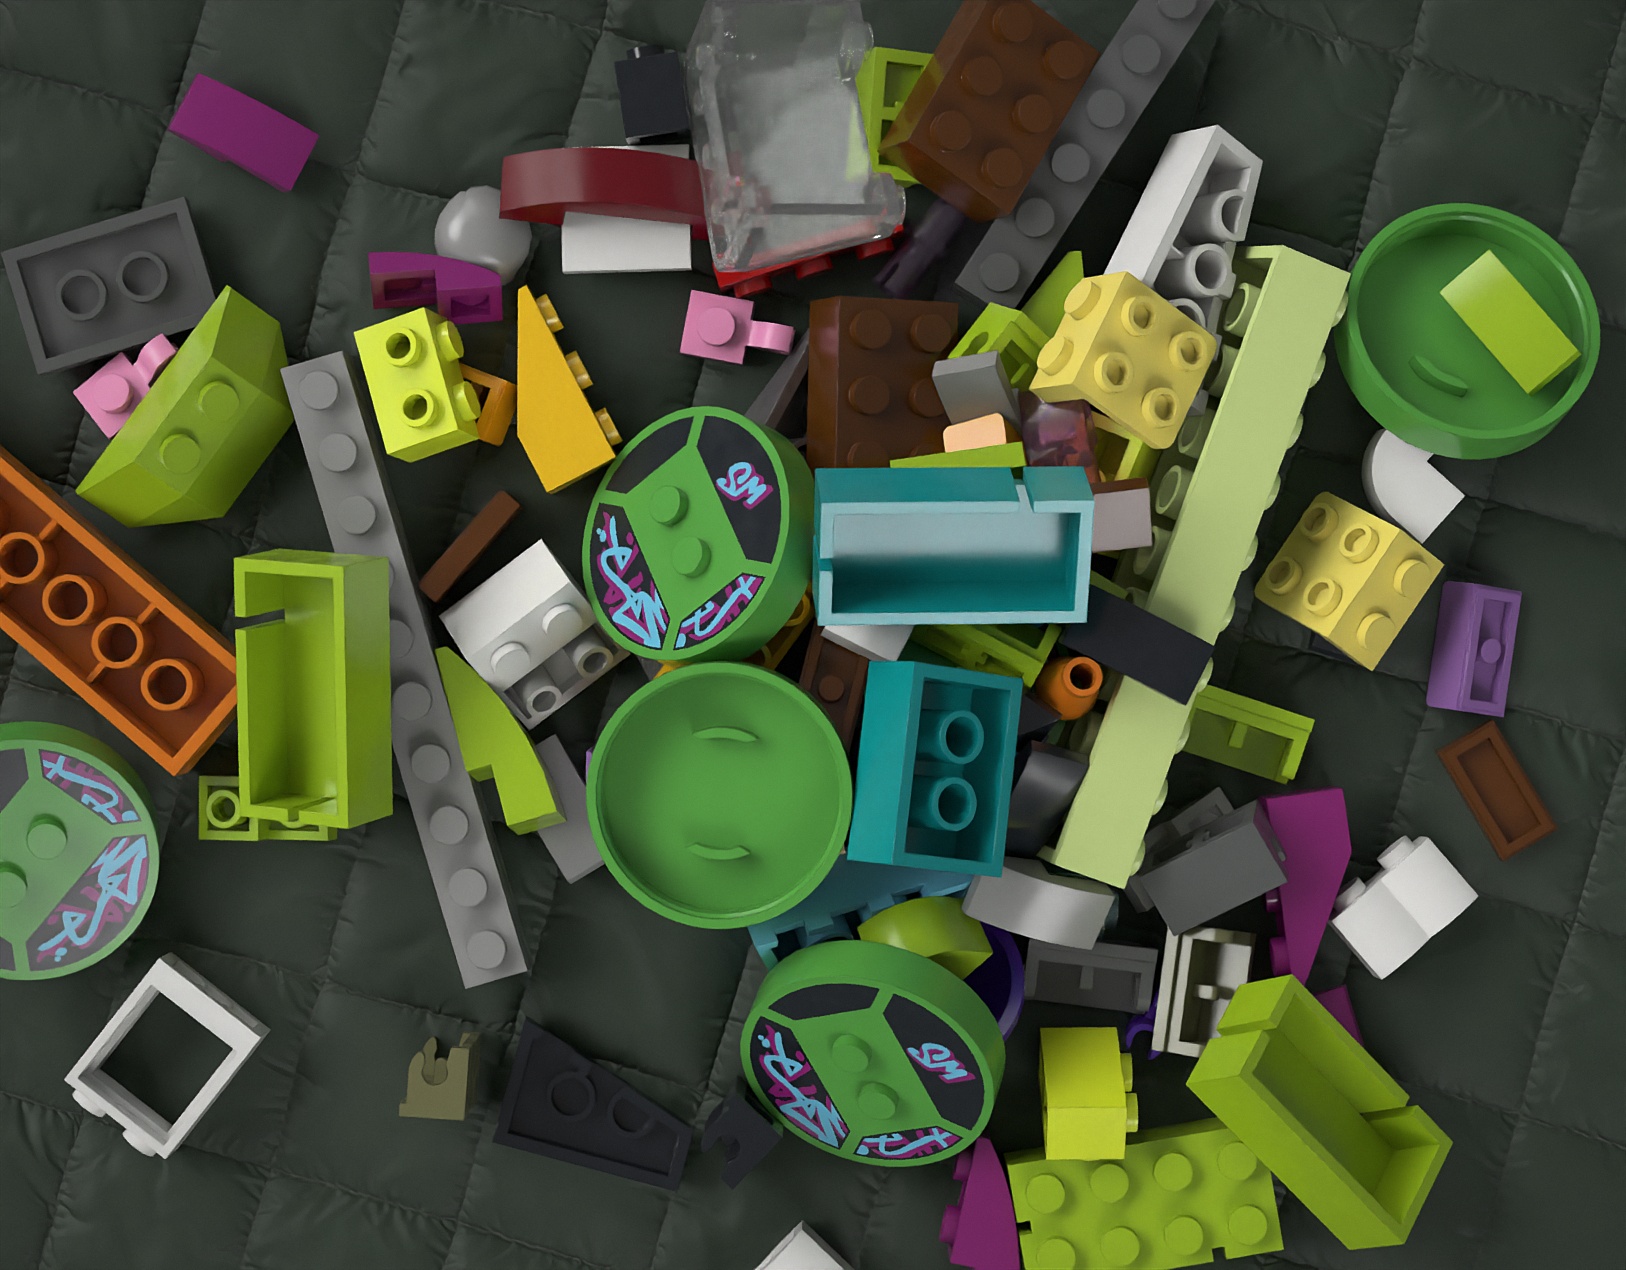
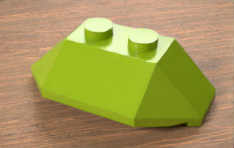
M226 285L75 492L128 528L223 517L295 420L280 369L288 367L280 323L233 288Z

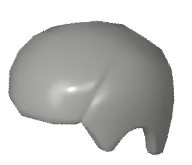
M488 185L470 187L467 191H460L451 198L440 213L435 228L434 245L438 256L462 260L493 271L501 276V285H506L514 279L517 271L529 254L530 241L532 240L530 222L499 219L501 190Z

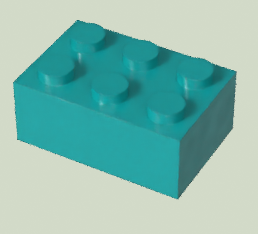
M869 661L847 860L1002 878L1023 688L1022 678L914 661Z

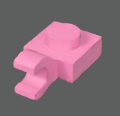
M691 290L680 353L686 356L744 366L747 348L789 355L793 348L796 330L791 326L753 321L756 305L754 301Z
M162 333L144 346L135 363L126 354L120 352L73 391V394L109 440L112 441L176 355L179 347L174 342L170 343Z

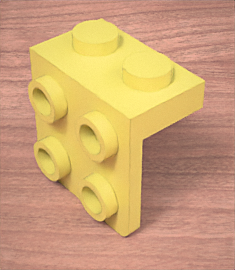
M1128 271L1083 278L1070 291L1065 300L1064 310L1066 313L1054 337L1045 344L1038 356V370L1028 390L1047 403L1085 399L1151 448L1165 449L1170 447L1216 353L1217 343L1215 338Z
M1322 492L1315 497L1308 509L1303 513L1300 521L1258 581L1254 593L1258 599L1268 606L1318 633L1355 662L1373 671L1445 564L1398 527L1329 492Z

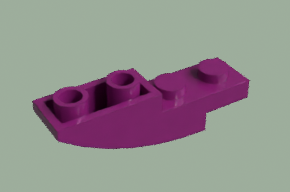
M984 1129L974 1142L956 1154L953 1180L963 1182L958 1205L946 1204L939 1242L949 1244L948 1255L950 1263L970 1267L969 1270H1020L1018 1234L1011 1196L998 1155L987 1130Z

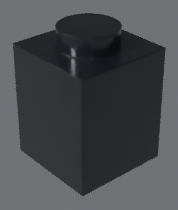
M647 45L627 50V60L614 61L625 137L629 146L692 137L678 52L665 53L663 45Z

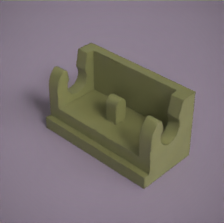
M1197 925L1177 936H1173L1170 929H1167L1151 1050L1200 1058L1210 1039L1223 1037L1216 1030V1027L1238 986L1250 983L1257 934Z
M464 1031L460 1045L451 1047L448 1059L446 1057H439L437 1060L438 1039L436 1036H432L425 1044L423 1051H419L411 1060L408 1071L407 1095L400 1102L399 1116L464 1121L477 1103L482 1033Z

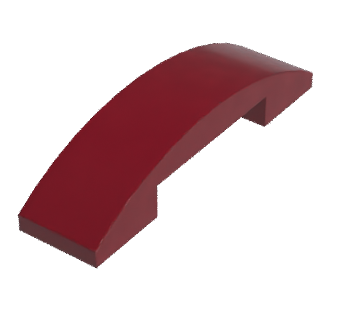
M557 148L503 157L499 219L563 225L565 213L576 212L691 225V239L754 246L756 240L757 184L724 169L682 157L619 148Z

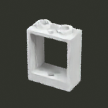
M170 952L156 961L64 1080L76 1089L72 1095L83 1108L98 1117H104L107 1113L125 1127L126 1130L123 1132V1136L133 1147L147 1156L153 1157L157 1152L166 1159L179 1148L271 1029ZM159 992L163 993L233 1048L174 1125H171L100 1069Z

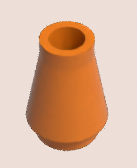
M1059 656L1053 658L1043 665L1036 678V696L1062 714L1061 720L1081 718L1091 711L1097 701L1103 679L1101 668L1094 660L1088 657ZM1070 676H1076L1082 684L1081 689L1076 688L1072 684Z

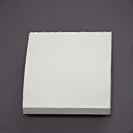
M689 144L598 147L648 151L689 159ZM576 212L565 213L564 223L561 225L562 271L564 274L692 270L691 225Z

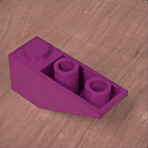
M1334 785L1258 796V802L1263 808V813L1280 840L1288 858L1282 861L1289 874L1288 882L1261 895L1265 913L1275 912L1278 937L1269 938L1268 941L1271 966L1275 976L1293 974L1304 987L1352 853L1343 788Z

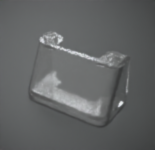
M706 0L685 56L684 92L695 158L698 163L712 258L718 272H748L889 238L896 225L902 224L906 210L903 187L895 185L894 178L890 173L873 172L855 78L860 70L862 61L869 59L873 48V30L869 22L863 21L859 0Z

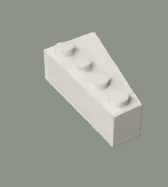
M1219 125L1171 135L1103 274L1128 271L1213 335L1217 343V350L1211 362L1217 361L1222 339L1221 335L1216 334V328L1223 299L1231 298L1237 274L1232 273L1231 266L1236 242L1245 240L1263 163L1260 158ZM1205 376L1186 416L1204 415L1209 395V392L1202 390Z

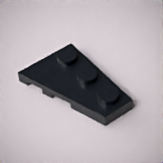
M527 1016L492 1142L677 1192L695 1126Z

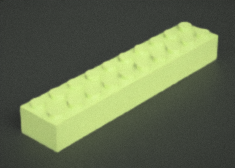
M1284 245L1235 247L1231 266L1232 273L1237 274L1231 298L1223 299L1216 328V334L1222 336L1216 362L1210 363L1202 390L1209 392L1204 415L1186 416L1173 444L1168 448L1162 449L1148 484L1152 546L1122 549L1111 582L1128 591L1124 600L1166 620L1213 646L1219 632L1226 629L1233 617L1235 610V597L1233 593L1241 571L1246 570L1255 557L1258 547V538L1255 533L1264 510H1267L1277 497L1281 482L1280 475L1278 474L1286 449L1291 448L1299 437L1303 425V415L1300 411L1308 389L1317 383L1323 372L1326 356L1322 351L1331 327H1334L1340 321L1348 303V293L1345 289L1351 273ZM1211 657L1186 706L1164 697L1123 674L1098 664L1101 668L1103 679L1094 707L1081 718L1066 720L1060 738L1056 743L1057 747L1087 754L1089 766L1067 812L1036 856L1059 867L1125 889L1129 876L1134 875L1138 871L1145 854V841L1143 837L1151 816L1161 809L1168 791V782L1165 778L1174 754L1182 750L1190 732V719L1188 715L1196 693H1200L1210 679L1213 669ZM1075 676L1073 685L1076 688L1081 689L1082 684L1080 680Z

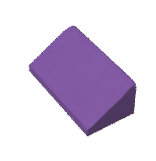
M1444 582L1426 696L1428 706L1504 717L1522 596L1521 591L1474 583Z

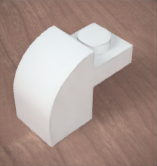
M1385 428L1377 430L1365 450L1362 461L1361 476L1365 495L1373 510L1382 520L1398 527L1417 543L1422 544L1465 495L1427 462L1434 453L1427 452L1405 442Z

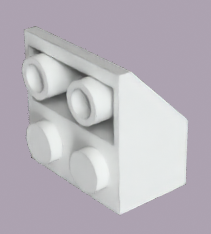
M542 539L439 616L468 663L529 731L630 655L628 650L615 642L603 629L591 608L588 596Z

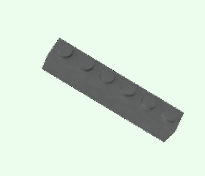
M1215 0L1137 1L1088 76L1011 214L995 219L951 288L952 291L983 311L990 302L1015 309Z

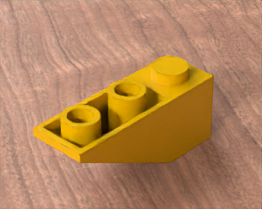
M525 285L518 289L517 436L545 490L552 495L612 464L615 458H617L612 446L623 440L606 407L594 412L583 390L593 385V382L577 351L575 350L565 356L554 333L564 328L548 295L544 294L535 298L529 287Z

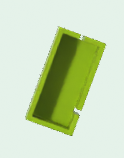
M275 549L235 557V617H250L284 609L285 619L235 629L240 816L284 822L299 819L301 824L350 829L392 815L389 558L386 556L293 549Z
M1293 974L1239 985L1216 1027V1030L1223 1037L1209 1040L1186 1085L1349 1250L1405 1244L1453 1141L1418 1105L1405 1107L1410 1096Z
M1218 1117L1126 1133L1125 1159H1100L1096 1161L1080 1159L1046 1160L1045 1146L1003 1153L1010 1196L1017 1221L1016 1228L1023 1270H1167L1214 1262L1212 1249L1219 1248L1226 1259L1284 1250L1271 1170Z

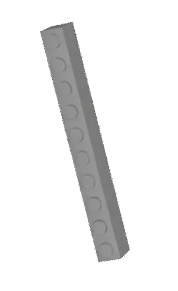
M339 351L280 369L335 553L386 556L389 558L392 745L465 989L528 971L534 962L480 782L469 775L465 769L435 654V649L439 648V644L423 591L418 588L420 586L418 574L353 357L344 351Z

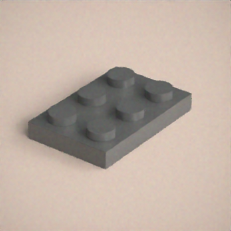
M185 196L1 252L37 374L43 377L107 358L120 352L143 347L162 333L169 339L192 332L218 298L191 204Z

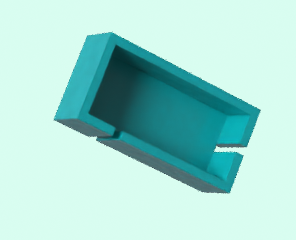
M1010 467L815 468L814 528L816 536H813L812 593L818 626L1087 623L1095 499L1084 467H1023V479H1013Z

